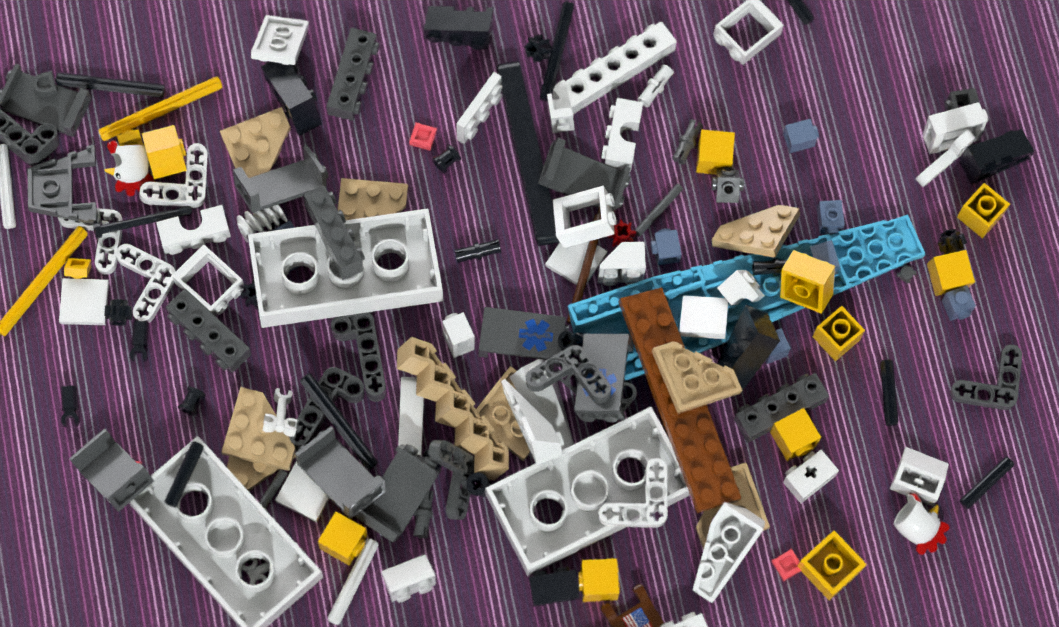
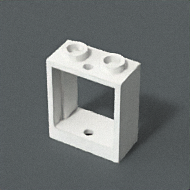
M747 0L715 26L713 35L718 44L724 45L729 50L730 56L735 61H739L744 65L782 33L784 25L760 0ZM750 13L767 30L768 34L745 52L726 31Z
M979 102L930 115L922 135L929 154L950 149L952 143L966 130H969L975 136L974 142L980 141L985 125L988 122V116L985 109L981 108Z
M604 186L553 200L556 237L564 248L615 234L614 225L617 224V220L612 211V206H615L613 195L611 193L608 194ZM600 203L601 220L571 228L570 211Z
M205 245L199 248L172 275L174 283L182 291L184 289L189 291L214 316L223 313L228 306L227 303L233 298H238L244 290L243 279ZM208 261L233 283L211 306L186 284Z

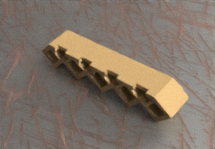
M411 337L397 349V369L417 375L416 395L436 402L435 422L455 428V446L474 454V473H483L488 479L494 481L509 469L508 447L504 442L500 443L493 434L495 430L486 417L479 415L474 408L475 402L465 389L461 390L454 380L456 376L446 363L442 364L438 359L434 346L431 343Z

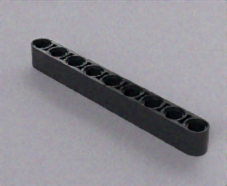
M519 61L498 64L497 73L501 76L502 96L537 246L560 243L556 237L554 209L549 188L538 184L544 166Z

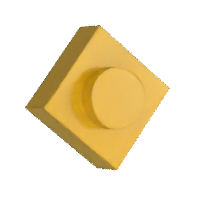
M139 129L126 130L121 135H117L120 146L143 145Z
M68 258L64 267V276H71L75 279L87 278L91 269V259Z

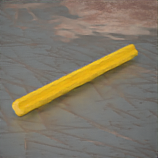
M219 77L211 78L98 130L103 141L111 139L126 130L133 129L221 89L222 83Z
M76 227L1 319L0 335L6 336L86 238L88 233L83 227Z

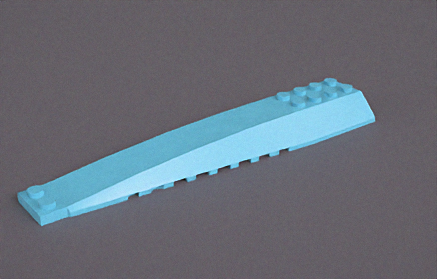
M905 215L890 221L883 220L842 230L832 235H822L816 239H806L787 246L785 244L782 245L775 258L788 260L793 250L813 257L811 246L832 240L841 268L834 277L833 295H836L900 267L905 263L923 258L925 251L909 216ZM757 254L740 255L726 261L720 260L705 266L691 267V269L685 271L679 270L654 276L568 305L573 334L580 332L583 334L630 335L618 303L619 299L661 287L679 331L683 296L725 298L717 288L736 270H747L753 275V261H772L774 257ZM779 273V276H774L773 274L753 275L755 281L761 286L759 289L765 296L758 302H751L747 298L738 305H731L728 302L725 339L681 336L685 349L693 353L695 351L703 353L728 342L745 305L767 312L771 322L806 307L780 298L781 273ZM635 346L633 347V352H628L625 380L645 374Z

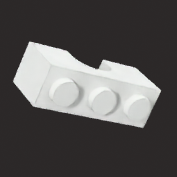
M617 98L616 106L611 105L609 118H612L613 122L612 126L607 125L605 138L609 139L608 146L604 145L602 159H606V165L619 170L624 169L626 166L632 167L636 143L625 141L620 134L625 130L638 131L643 102Z
M220 205L201 210L202 223L195 230L184 229L181 226L179 217L156 222L165 254H178L183 249H197L206 243H220L231 237L223 206Z

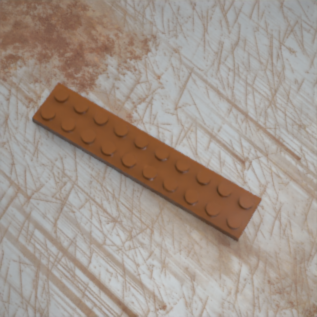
M662 287L620 298L618 303L696 512L699 513L720 507L724 502L733 503L740 501L742 497L707 405L677 413L652 354L654 347L674 341L685 348Z

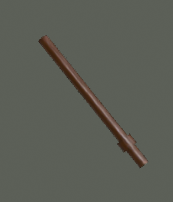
M600 204L592 222L602 219ZM599 239L589 241L571 304L582 301ZM568 314L566 323L571 325L570 316Z

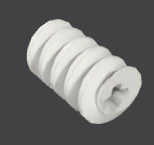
M279 204L254 212L253 215L246 211L244 213L245 219L240 215L237 216L238 228L247 243L248 234H255V231L262 233L265 226L271 231V223L274 222L279 227L280 218L287 222V218Z

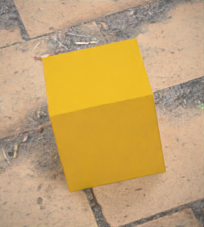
M175 125L142 133L154 179L187 171L183 157L186 156L182 138L178 139Z
M701 129L698 142L696 173L716 174V169L732 167L735 133Z
M983 183L963 205L957 218L983 239L1004 216L1010 203Z
M967 250L936 256L927 263L935 296L946 294V292L964 286L969 288L975 283Z
M841 306L816 327L812 337L837 361L861 340L865 330Z
M804 408L775 422L770 431L786 461L809 453L818 445L821 439L820 434Z
M335 512L318 540L319 548L350 566L365 545L367 530L363 526Z
M617 558L582 560L581 572H578L579 591H582L583 602L618 600L620 593Z

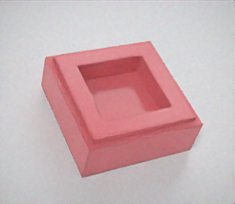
M415 123L409 145L431 151L437 128Z
M792 549L771 561L783 581L801 572L800 568L797 567L800 561Z

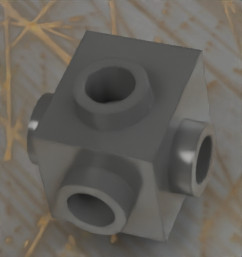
M732 167L716 169V177H712L711 189L715 190L716 202L739 203V191L744 189V178H740L739 170H735Z

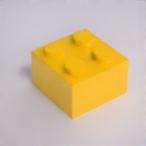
M793 250L781 271L780 298L822 314L833 296L835 266Z
M834 530L799 562L797 567L830 601L867 564Z

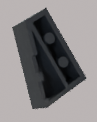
M428 6L424 25V39H428V41L433 43L447 42L453 46H471L475 50L489 49L493 29V8L487 7L486 11H474V7H467V11H455V7Z
M270 61L261 66L266 82L277 101L281 102L286 110L287 118L292 119L298 136L322 125L315 105L317 97L312 89L308 90L306 88L308 85L303 75L298 76L296 65H284Z
M1022 129L1010 130L1001 136L968 146L963 153L960 165L970 183L974 185L1029 160L1034 153V149Z
M745 305L717 363L722 367L727 366L734 370L742 391L780 342L767 312Z

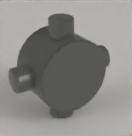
M904 264L901 271L897 273V277H900L907 284L910 283L913 275H916V271L907 266V264Z

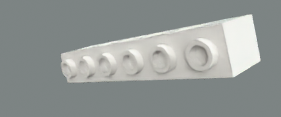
M662 21L656 25L651 24L644 30V33L639 36L634 35L630 37L626 44L621 47H614L607 56L602 59L600 57L595 59L584 70L579 69L569 80L558 82L553 89V99H570L572 111L575 114L675 51L677 41ZM651 43L654 47L648 48L644 44ZM633 54L636 56V58L629 59L626 57V55ZM614 65L617 66L619 69L610 70L608 67ZM598 77L600 81L594 82L590 78ZM580 88L582 92L575 93L572 89Z

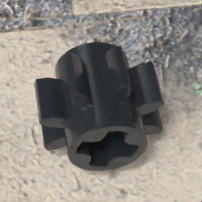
M543 34L528 37L529 42L524 46L527 58L533 57L534 62L549 59L548 55L552 51L550 39H543Z
M948 229L942 232L940 241L937 242L940 252H944V254L963 251L965 248L964 244L967 243L964 233L960 234L956 229Z
M253 280L252 284L243 285L246 292L241 293V298L247 299L245 301L246 307L251 304L257 310V296L251 297L252 292L256 294L255 281Z
M113 299L110 301V305H105L104 316L105 319H109V324L124 326L127 320H132L133 309L132 306H128L126 300Z

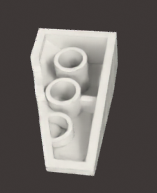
M538 359L520 368L509 378L516 390L552 425L555 433L560 432L564 442L561 449L564 450L574 445L558 382L539 392L529 390L526 385L527 372L546 361ZM533 377L532 382L536 381L537 383H540V378L537 379Z
M506 379L502 380L503 392L536 465L562 456L561 446L564 445L560 432L555 433L552 425Z
M724 502L711 521L693 591L713 603L763 531L765 521L746 508Z

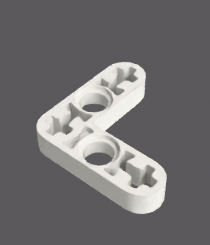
M969 130L961 134L952 143L949 150L916 178L918 183L924 187L961 156L968 146L973 144L975 136Z
M195 143L188 148L185 184L146 182L140 187L139 196L141 201L149 205L189 206L191 208L201 206L204 203L206 191L207 149L205 146ZM195 150H198L200 154L199 165L194 164L195 155L193 154ZM197 170L201 172L202 178L200 180H193L189 174ZM193 186H198L197 196L200 197L197 198V201H194L191 197L193 194ZM148 189H152V193L157 194H152V197L149 198L146 192ZM160 189H163L162 199H159ZM175 190L178 192L179 197L175 200H170L167 198L166 192Z
M97 208V222L101 224V215H103L104 220L108 221L112 220V217H115L117 221L123 220L118 211ZM57 217L63 227L76 229L77 226H81L85 230L94 231L93 224L78 223V221L74 220L66 221L64 218ZM102 221V224H108L109 222ZM122 230L102 234V238H98L95 266L98 272L103 275H109L116 269L117 248L120 246ZM108 237H112L115 239V244L109 248L105 247L103 241ZM105 253H108V260L111 265L108 264L106 268H103L100 263L105 262Z
M123 244L117 248L116 258L122 266L150 279L133 308V316L136 321L150 323L174 284L172 275L176 271L172 265L132 245ZM130 251L131 256L136 259L135 265H133L134 260L126 257L124 260L122 253ZM150 260L153 265L149 270H142L140 268L142 261ZM167 271H169L171 277H165V279L163 280V285L166 286L164 288L162 285H160L163 279L161 273H166ZM152 289H159L161 291V295L157 299H151L148 294ZM146 300L149 303V306L147 308V312L149 315H143L141 318L139 311H144L147 307L146 302H144Z
M658 458L648 462L645 471V504L606 503L599 510V521L605 526L616 527L662 526L667 518L666 463ZM654 465H658L659 469H663V471L659 472L658 481H654V471H650ZM659 487L663 491L662 497L658 499L651 497L650 489ZM649 503H663V506H658V514L663 516L659 517L658 521H654V517H650L654 512V505H649ZM607 509H611L613 514H619V509H623V521H618L619 516H612L611 520H607V516L603 514L606 513ZM630 509L638 511V520H628L626 512Z

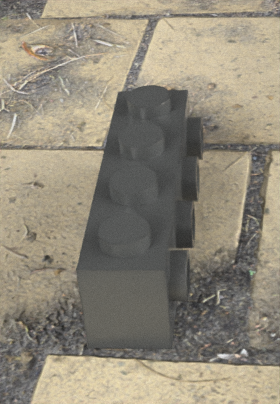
M355 28L350 29L327 103L328 115L353 121L355 114L360 113L362 102L359 100L361 94L365 95L368 86L366 78L367 75L372 74L374 67L372 58L373 55L377 56L380 43L377 42V34Z
M325 185L304 193L305 207L342 280L363 272L365 256L360 247L356 248L354 241H356L355 236L350 228H346L344 224L346 219L341 210L337 211L335 207L337 202L332 191L328 192Z
M186 289L180 292L165 307L169 321L175 326L179 324L184 328L183 333L191 341L195 339L201 344L199 348L207 356L210 354L217 359L215 363L223 371L227 369L233 373L251 356L250 348Z
M808 373L804 374L796 380L797 383L791 386L785 384L776 390L777 393L772 396L766 394L757 399L756 404L752 406L747 404L739 408L734 421L746 442L749 443L770 432L775 422L802 408L809 412L826 403L829 394L817 374L814 373L810 376Z

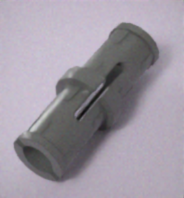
M690 120L686 132L680 137V144L672 156V159L677 162L679 156L682 155L679 164H685L690 150L695 147V140L703 128V125L698 122L696 128L693 129L696 120Z
M428 491L414 514L416 516L414 537L418 535V538H428L430 518L433 517V512L431 511L433 491H430V493Z

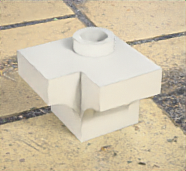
M736 270L717 288L731 305H738L746 298L751 302H758L765 296L759 289L761 286L747 270Z

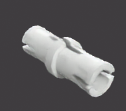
M663 64L654 78L647 82L648 86L637 100L643 102V106L649 107L657 94L662 93L664 90L663 86L671 75L674 74V71Z

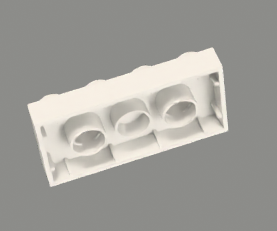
M421 209L346 220L344 224L347 229L350 228L356 240L354 244L356 248L360 247L362 249L365 260H363V272L342 280L315 225L248 234L261 327L265 328L443 301V289L429 210ZM386 253H396L401 259L405 260L402 266L394 270L383 269L376 263L379 257ZM297 266L309 267L314 272L313 277L304 283H294L286 278L289 270Z
M652 407L562 450V456L539 465L535 463L485 489V495L527 576L625 528L603 525L598 517L602 505L606 503L645 504V474L642 480L636 483L623 481L617 474V467L620 461L632 458L640 461L644 465L645 471L648 462L652 459L658 458L666 463L667 506L690 496L670 440ZM654 465L653 469H650V471H654V481H658L659 472L663 471V469H659L658 465ZM653 487L650 489V495L658 499L662 497L663 491L659 487ZM552 499L562 506V516L557 523L543 524L535 518L533 514L534 509L540 500ZM649 503V505H654V512H653V513H655V512L658 511V506H659V505H662V506H663V503H661V504H652V503ZM607 509L606 513L603 514L607 516V520H611L612 516H619L618 521H623V509H619V514H613L611 509ZM630 509L626 512V517L630 521H636L639 518V513L634 509Z
M198 436L151 475L154 482L129 503L239 627H268L323 578L321 570ZM195 441L201 443L204 449L181 499L192 491L203 492L209 498L208 506L203 513L197 516H186L179 511L181 509L180 501L177 507L173 508L166 505L164 500L191 443ZM255 558L267 561L271 566H269L270 573L266 581L258 585H250L241 580L242 567L247 561Z

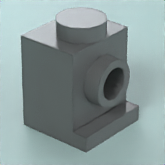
M976 88L950 92L947 100L944 102L945 111L959 108L958 105L967 106L978 103L979 99Z

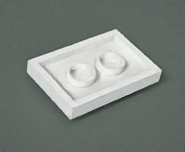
M266 15L252 48L251 59L295 65L309 29V21Z
M493 72L457 122V140L465 144L468 138L471 140L478 130L476 127L480 122L484 123L490 114L489 109L492 105L496 106L502 98L501 90L503 86L501 85V76Z

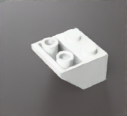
M621 242L600 264L598 283L612 286L617 283L626 282L627 285L642 281L646 269L645 243Z
M905 447L890 490L905 496L909 493H916L921 502L933 506L939 498L949 464Z
M426 555L381 571L392 602L396 600L398 603L411 598V594L416 592L420 594L427 593L433 589L432 586L436 585L435 574Z

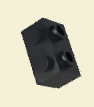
M570 566L557 568L556 573L547 574L546 570L533 572V577H529L533 607L580 599L576 570H570Z

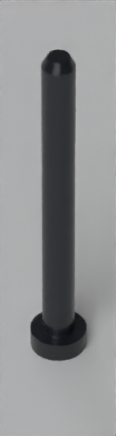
M187 206L103 225L97 222L93 223V230L96 239L102 238V234L151 224L174 217L188 216L192 214V208Z

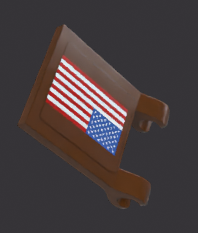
M638 584L632 589L640 603L621 615L617 616L609 603L601 607V611L611 627H660V625L665 624L642 584Z

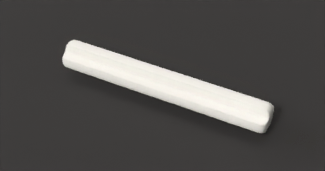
M0 144L2 221L4 228L10 229L16 227L9 150L6 144Z
M370 538L366 540L328 617L329 622L335 625L340 624L378 547L377 541Z

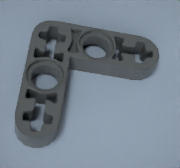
M578 345L566 348L532 368L526 374V385L533 392L542 391L573 373L595 402L605 403L611 397L610 383L586 351ZM572 354H574L575 356L579 355V361L581 363L580 366L575 358L571 359ZM553 364L562 366V370L558 373L551 372L549 368ZM584 370H592L595 373L589 379L581 375ZM532 378H540V383H537L536 381L532 382ZM596 382H597V386H598L601 390H604V389H605V394L602 395V393H600V392L597 393V387H596V385H595Z
M1007 345L1001 351L996 385L959 380L950 389L951 398L958 403L1000 410L1011 409L1018 399L1022 363L1021 349L1016 345ZM1009 351H1012L1013 356H1016L1012 360L1011 366H1007L1009 364V356L1006 354ZM1011 372L1015 378L1014 382L1008 383L1004 381L1003 373ZM961 386L963 391L971 392L972 388H974L973 399L970 398L971 393H964L963 396H959V392L955 390H958ZM986 390L990 395L989 400H981L978 397V391ZM995 392H997L996 397H1003L1005 394H1007L1008 398L1012 399L1008 402V404L1004 403V399L997 398L995 402H993Z
M434 440L429 446L430 458L453 471L446 504L447 517L452 520H463L467 514L471 494L467 490L466 482L468 477L474 473V457L446 440Z

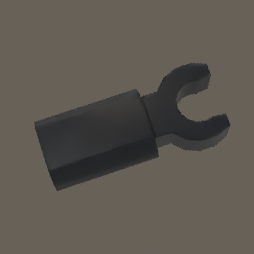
M135 321L133 323L132 346L134 348L130 351V359L133 362L137 353L143 354V362H146L148 359L145 347L148 344L149 323L146 321Z
M73 385L62 386L61 403L64 414L61 417V423L64 427H67V420L74 418L75 425L79 426L80 419L75 412L78 410L77 387Z

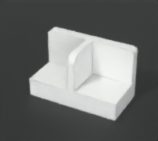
M547 94L552 132L559 133L574 130L570 99L552 100V94Z

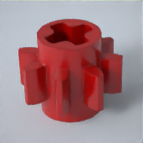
M620 220L619 224L614 225L615 234L608 236L610 239L613 238V247L619 246L621 242H633L631 237L636 236V231H631V222L626 224Z

